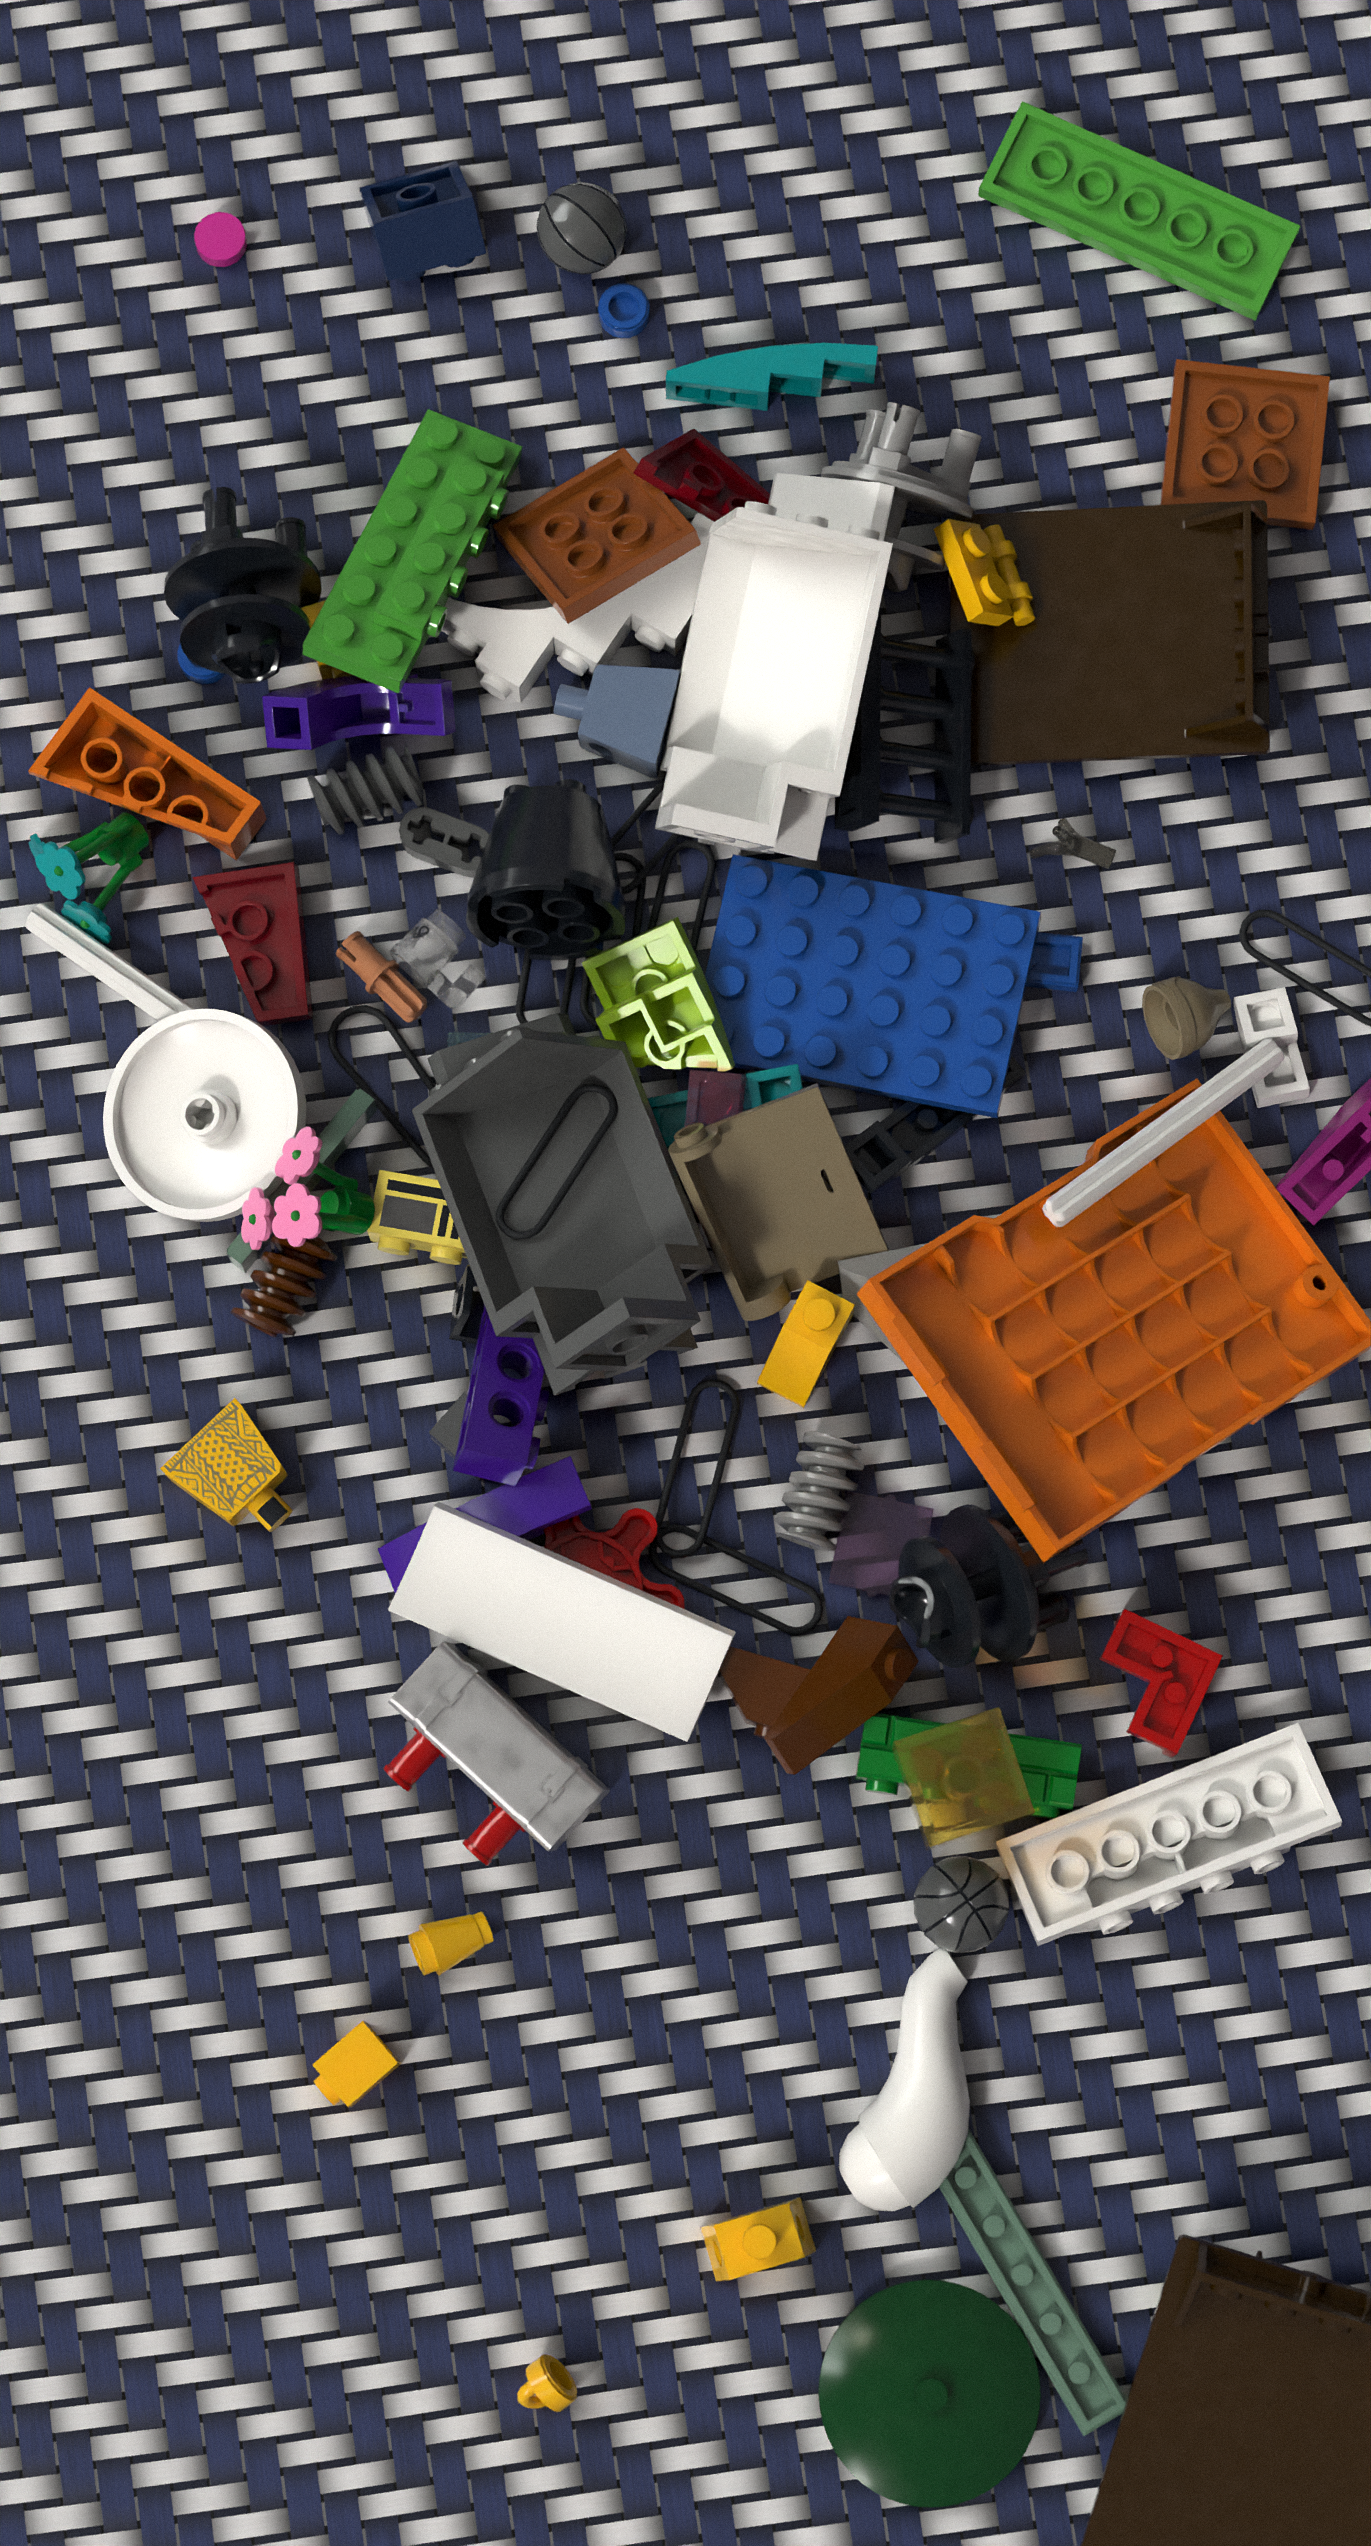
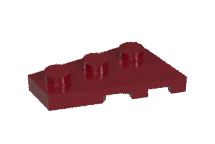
M694 428L644 456L633 472L636 476L714 522L737 507L744 508L746 501L764 504L769 502V492Z
M294 862L192 877L212 916L211 920L218 936L221 937L233 963L232 967L256 1021L262 1026L313 1019L299 867Z

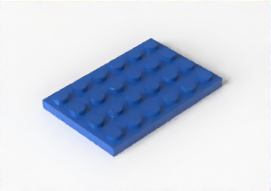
M733 854L705 979L730 1045L735 1063L734 1067L758 1072L798 1064L802 1081L998 1118L1039 931L1041 912Z

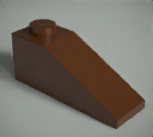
M847 1616L764 1737L786 1773L796 1775L893 1701L919 1662L897 1625Z

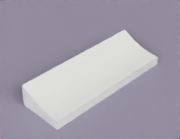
M437 1502L432 1509L415 1552L388 1608V1611L686 1742L696 1728L736 1633L715 1622L440 1502Z

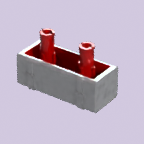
M443 1641L388 1701L392 1707L414 1726L413 1730L416 1734L389 1764H386L383 1770L398 1785L409 1792L412 1785L440 1755L443 1758L447 1757L494 1801L493 1804L496 1806L471 1836L462 1842L486 1866L492 1862L491 1860L519 1830L528 1832L548 1852L557 1850L610 1792V1789L587 1769L588 1765L581 1758L574 1757L491 1680L484 1668L478 1663L472 1662L453 1643Z

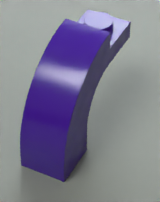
M417 673L409 674L400 693L353 675L301 683L262 696L267 748L313 750L332 741L361 735L413 734L447 736L456 732L452 680L420 679Z

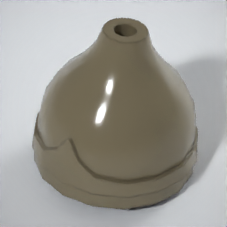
M1180 976L1153 983L1145 988L1142 997V1009L1149 1034L1160 1052L1171 1060L1186 1057L1192 1054L1193 1051L1203 1047L1212 1037L1220 1018L1231 1008V1000L1225 990L1207 988L1191 979H1184Z

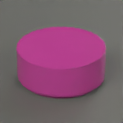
M225 212L211 213L205 216L195 229L194 240L199 256L206 263L215 267H227L235 264L244 255L247 247L246 234L242 223L235 216Z

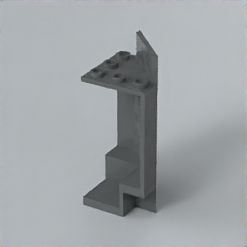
M555 1013L438 1050L427 1058L437 1086L430 1090L429 1097L413 1108L412 1112L496 1336L533 1338L554 1395L575 1389L577 1383L595 1371H603L605 1378H609L647 1365L646 1358L658 1350L676 1351L678 1355L698 1348L691 1327L700 1322L701 1319L687 1283L713 1266L626 1043L624 1041L601 1039L599 1036H576L569 1015ZM597 1084L604 1086L613 1093L617 1101V1113L614 1121L543 1230L529 1239L518 1240L508 1237L500 1230L496 1222V1210L503 1196L568 1096L575 1089L583 1085ZM587 1092L580 1095L567 1112L504 1211V1221L512 1230L527 1231L540 1221L608 1115L609 1102L602 1094Z

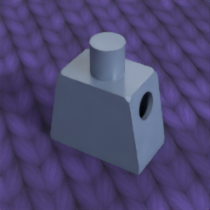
M597 665L593 672L589 690L560 684L555 700L554 714L581 721L578 738L580 747L584 750L657 779L680 671L664 668Z

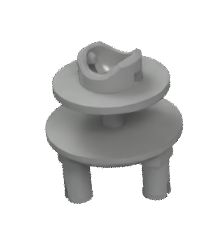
M888 402L887 412L867 409V416L857 452L850 454L849 461H834L832 466L823 467L821 477L877 482L895 486L884 538L885 542L893 543L885 586L890 591L901 592L908 588L913 566L931 570H943L945 566V559L940 554L898 539L906 509L944 518L971 519L974 509L967 504V496L971 485L969 481L982 437L965 430L952 429L940 473L930 474L911 465V458L907 456L920 411L906 405H902L901 408L898 403Z

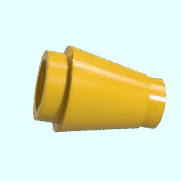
M482 1911L473 1915L468 1914L419 1924V1931L408 1935L415 1960L424 1976L435 1971L438 1975H441L483 1948L484 1945L494 1941L490 1926Z

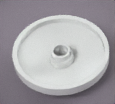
M193 1009L173 1014L153 1024L138 1036L116 1065L107 1088L103 1111V1129L108 1154L115 1171L129 1191L147 1206L160 1213L196 1222L220 1221L242 1214L243 1203L249 1199L250 1191L254 1187L261 1188L264 1192V1198H268L284 1180L275 1174V1165L283 1155L282 1149L285 1142L290 1138L295 1139L298 1132L306 1124L304 1086L298 1068L285 1046L276 1036L259 1023L249 1018L218 1009Z

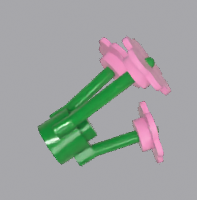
M311 1127L302 1128L295 1139L290 1138L285 1142L282 1149L283 1155L275 1165V1174L283 1178L285 1183L291 1185L286 1192V1196L277 1197L273 1209L269 1199L264 1198L263 1190L259 1187H254L250 1191L249 1199L243 1203L242 1215L244 1220L241 1226V1235L245 1243H250L252 1250H259L262 1246V1241H267L272 1232L279 1239H288L291 1246L301 1247L306 1239L316 1238L322 1229L332 1232L338 1230L360 1235L366 1232L372 1224L375 1213L373 1199L370 1195L357 1191V1179L342 1176L319 1162L322 1140L316 1136V1131ZM314 1172L334 1184L335 1189L325 1192L321 1199H319L317 1196L310 1195L308 1188L304 1184L296 1182L300 1176L307 1177Z

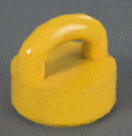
M542 2354L526 2368L528 2381L520 2387L517 2393L518 2402L526 2408L537 2409L547 2406L555 2412H561L577 2398V2387L569 2371L559 2360L551 2355Z

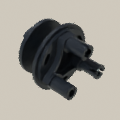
M217 487V502H215L212 489L203 493L202 501L204 504L206 531H202L201 540L192 543L190 553L177 561L167 573L164 581L165 601L171 612L183 621L180 627V644L184 654L191 661L205 669L228 674L235 683H257L271 678L279 672L280 668L293 663L302 656L303 642L311 629V623L308 616L300 608L318 603L322 591L321 576L316 565L307 555L306 525L304 520L286 517L277 521L275 528L276 542L259 538H244L242 531L237 527L236 493L227 487Z
M975 1505L957 1507L951 1510L945 1517L941 1528L940 1541L933 1537L922 1535L904 1544L899 1557V1578H896L890 1586V1609L913 1629L917 1638L916 1646L918 1648L926 1647L933 1657L947 1667L960 1668L972 1663L977 1657L980 1647L1000 1661H1016L1025 1657L1030 1652L1038 1631L1068 1621L1069 1608L1065 1598L1054 1590L1038 1597L1036 1589L1046 1585L1049 1577L1075 1567L1084 1566L1087 1563L1088 1554L1086 1549L1073 1554L1069 1552L1071 1548L1084 1544L1082 1538L1043 1563L1031 1544L1019 1546L1016 1540L1025 1537V1535L1006 1509L990 1514Z

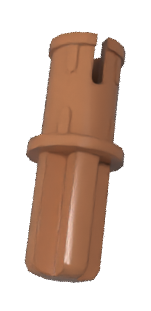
M360 931L354 932L342 942V945L347 949L338 948L336 956L343 960L366 983L365 989L369 994L377 993L405 1022L411 1023L423 1014L427 1008L426 998L398 971L399 964L395 960L388 961L364 938Z

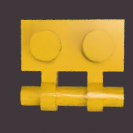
M948 519L933 529L968 622L1000 626L1013 617L1016 626H1024L1034 621L1035 616L1030 605L1033 599L1028 583L1021 582L1014 563L1017 559L1012 541L1005 539L1000 525H991L982 530L980 524Z

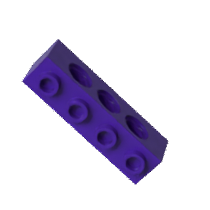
M485 1305L452 1471L516 1486L524 1469L533 1470L537 1460L540 1438L533 1437L532 1435L535 1421H542L548 1403L549 1391L541 1389L543 1374H546L533 1338L496 1336ZM503 1368L515 1370L522 1379L509 1377L503 1371ZM500 1415L508 1418L514 1427L501 1425L494 1416Z

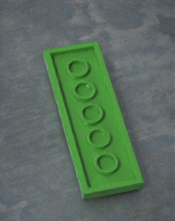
M1023 101L978 192V196L1255 321L1300 229L1298 224Z

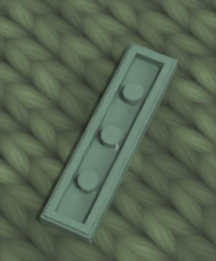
M361 1088L354 1091L318 1136L322 1140L319 1162L329 1168L333 1166L377 1111L375 1099ZM312 1172L307 1177L300 1176L296 1183L304 1184L311 1193L322 1177ZM284 1180L268 1198L273 1209L276 1198L286 1196V1192L291 1186L285 1183ZM240 1232L227 1248V1255L231 1263L246 1273L270 1244L274 1233L272 1232L267 1241H262V1246L259 1250H252L250 1243L243 1241Z

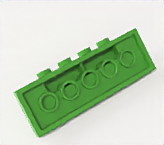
M428 409L304 640L302 655L400 693L429 635L437 638L440 634L448 613V608L444 606L449 597L458 598L467 579L468 568H465L470 556L478 559L481 555L489 530L485 528L491 517L497 520L500 518L509 495V490H506V487L521 460L523 447Z

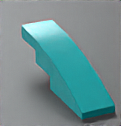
M810 343L767 346L717 355L667 370L666 399L768 411L770 392L821 397L823 378L874 384L878 346Z

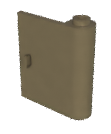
M818 1083L708 1126H704L703 1123H695L675 1133V1141L669 1146L668 1152L743 1320H759L780 1311L790 1302L791 1292L803 1288L807 1280L816 1283L839 1274L838 1261L889 1251ZM826 1182L829 1186H832L833 1189L828 1188Z

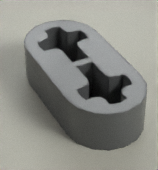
M425 807L415 808L406 813L399 827L402 846L414 858L465 877H475L481 857L474 856L471 863L464 862L463 852L458 848L452 847L451 844L453 842L469 847L473 840L479 841L480 850L483 853L489 837V833L486 830ZM424 822L431 823L432 833L444 840L439 842L426 838L422 845L416 844L414 833L410 830L412 827L420 829Z

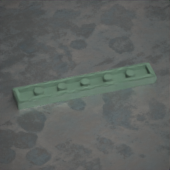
M968 2128V2134L959 2159L939 2186V2189L1082 2435L1085 2436L1122 2414L1127 2399Z

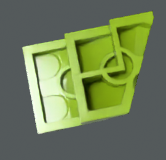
M678 917L595 954L582 962L604 1008V1011L595 1019L604 1038L607 1040L624 1041L635 1067L643 1068L649 1065L660 1066L663 1069L680 1070L685 1067L711 1068L721 1072L733 1069L735 1063L720 1015L701 966Z

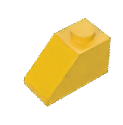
M807 1280L778 1335L757 1384L804 1408L853 1316L855 1304Z

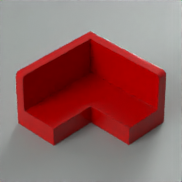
M1123 1609L1114 1624L1115 1627L1100 1660L1148 1682V1686L1126 1732L1163 1749V1755L1173 1758L1180 1750L1223 1655L1127 1609Z

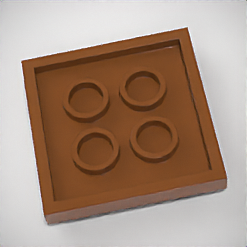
M1176 359L1160 505L1264 500L1267 503L1268 525L1313 530L1316 523L1330 376Z
M624 447L492 525L501 544L567 624L701 545L696 529L663 491L633 474L638 463Z

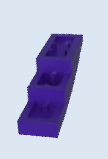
M569 1456L520 1477L516 1486L504 1484L454 1509L528 1541L545 1534L543 1529L589 1511L592 1507L573 1460ZM427 1522L378 1548L395 1593Z

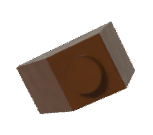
M730 1646L718 1674L745 1723L756 1726L753 1735L764 1739L810 1672V1669Z

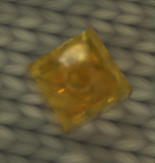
M999 1707L896 1740L892 1744V1749L926 1851L1030 1817L1035 1813Z

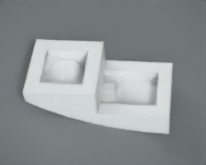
M1285 987L1234 997L1233 1004L1243 1054L1247 1053L1264 1039H1272L1283 1050L1285 1055L1278 1068L1252 1086L1257 1108L1309 1098L1310 1087L1297 1045L1298 1030Z

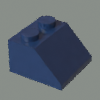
M457 161L359 187L379 259L388 281L393 279L400 281L414 280L423 276L426 270L444 265L453 268L462 267L473 262L475 257L487 254L473 196Z

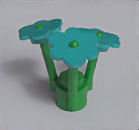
M122 812L111 822H103L93 831L60 848L54 842H41L36 833L31 835L29 847L35 858L38 870L45 877L47 886L55 892L60 890L65 898L70 899L66 900L63 904L64 907L61 909L62 915L90 936H93L102 943L108 944L112 939L110 935L112 930L106 924L107 917L102 911L129 874L143 864V860L138 853L149 845V838L144 827L134 816L127 812ZM96 854L110 866L119 863L121 867L93 904L83 901L78 906L71 901L80 895V886L86 880L81 867L82 863Z

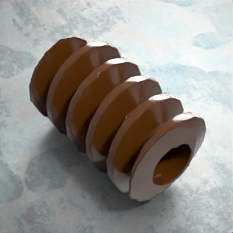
M273 1234L271 1241L280 1253L264 1251L260 1257L263 1263L270 1269V1272L260 1270L252 1272L250 1277L260 1290L243 1289L240 1296L250 1308L233 1307L230 1313L244 1323L275 1338L277 1334L294 1336L296 1330L286 1320L287 1316L305 1317L307 1312L296 1301L298 1296L316 1297L317 1293L307 1283L308 1278L325 1280L327 1274L320 1268L317 1262L319 1259L335 1261L337 1256L327 1243L319 1237L306 1239L301 1247H293L289 1244L288 1239H279Z

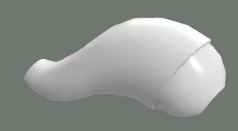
M942 1948L930 1954L909 1978L902 2001L897 2054L889 2078L876 2100L858 2116L860 2123L847 2135L840 2151L839 2171L846 2185L860 2204L873 2210L896 2211L909 2205L912 2208L916 2207L939 2188L955 2166L968 2134L970 2100L958 2042L956 2001L966 1986L967 1980L956 1965L950 1952Z

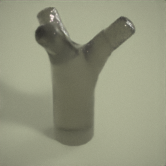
M1066 818L1060 819L1058 826L1052 829L1053 835L1060 841L1047 843L1029 851L1032 859L1045 855L1074 856L1106 869L1110 868L1116 853L1115 849L1080 835L1072 828Z

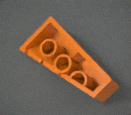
M90 687L28 770L31 775L197 834L236 861L267 819L261 801Z

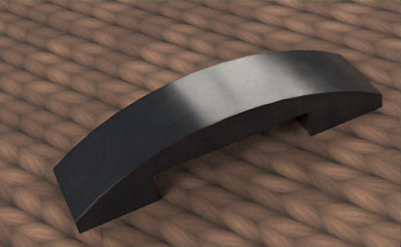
M1012 1055L1003 1094L1026 1074V1071ZM907 1101L880 1123L877 1120L848 1142L845 1148L859 1181L872 1194L917 1164L978 1115Z

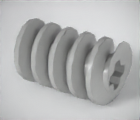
M807 1431L804 1433L803 1441L814 1451H801L797 1454L796 1461L807 1471L791 1472L789 1481L800 1491L784 1492L782 1501L794 1512L777 1513L776 1523L787 1532H775V1534L811 1549L835 1551L837 1546L825 1537L826 1531L843 1530L844 1525L831 1515L833 1511H849L851 1507L850 1504L838 1495L840 1491H856L858 1485L845 1475L847 1471H863L864 1464L852 1456L854 1450L862 1449L851 1442L828 1434Z

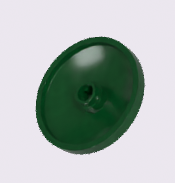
M922 2279L901 2282L886 2287L863 2300L845 2317L834 2332L826 2348L819 2374L818 2397L821 2419L826 2435L841 2462L853 2476L872 2491L887 2499L915 2507L931 2508L960 2504L986 2493L999 2484L1015 2468L1026 2452L1032 2440L1040 2410L1041 2393L1037 2364L1028 2341L1018 2325L1007 2312L985 2295L961 2284L944 2280Z

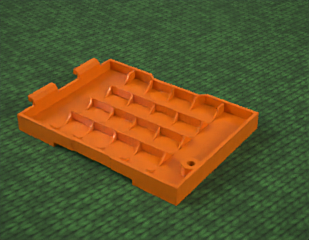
M1198 1079L1193 1080L1097 1139L1087 1150L1085 1162L995 1218L971 1216L870 1278L857 1293V1296L1043 1563L1173 1478L1183 1467L1247 1425H1254L1371 1348L1370 1319L1221 1111L1215 1113L1063 1227L1054 1226L1050 1219L1044 1215L1042 1208L1049 1197L1202 1086Z

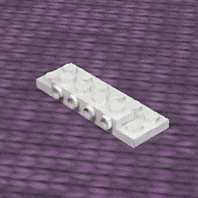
M1296 1723L996 1841V1847L1037 1946H1040L1085 1927L1089 1931L1100 1926L1103 1934H1110L1133 1923L1130 1914L1147 1907H1151L1153 1914L1164 1913L1178 1907L1184 1902L1181 1894L1201 1887L1204 1894L1220 1891L1234 1883L1231 1874L1249 1867H1252L1254 1874H1262L1273 1870L1285 1862L1282 1854L1289 1852L1292 1845L1340 1827L1342 1819L1299 1723Z

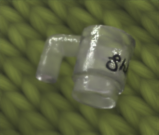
M438 909L427 919L422 918L389 951L391 957L411 978L430 989L449 1008L454 1009L461 1006L486 979L473 965H470L454 983L441 972L457 955L459 951L457 948L467 937L451 918Z

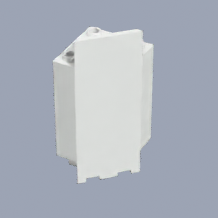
M776 473L773 478L768 504L746 501L744 508L737 507L711 524L660 770L667 771L655 829L698 838L697 842L714 845V843H720L743 850L769 854L776 852L817 861L830 798L840 796L890 560L893 543L885 542L884 538L895 486L877 482Z

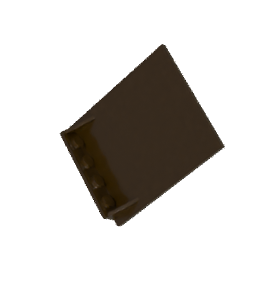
M1264 500L972 514V518L967 520L953 519L980 524L982 530L991 525L1001 526L1005 539L1012 541L1017 559L1014 563L1021 582H1027L1033 596L1030 605L1035 616L1034 621L1024 626H1016L1013 617L1000 626L968 622L951 578V633L962 628L972 629V649L975 653V664L971 673V766L1263 755L1270 752L1269 673L1271 670L1269 668V629L1271 625L1269 624L1268 586L1272 582L1268 578L1267 503Z
M1185 2234L1180 2235L1080 2546H1371V2292L1327 2279L1314 2272L1301 2271L1263 2259L1262 2251H1257L1256 2256L1196 2237Z

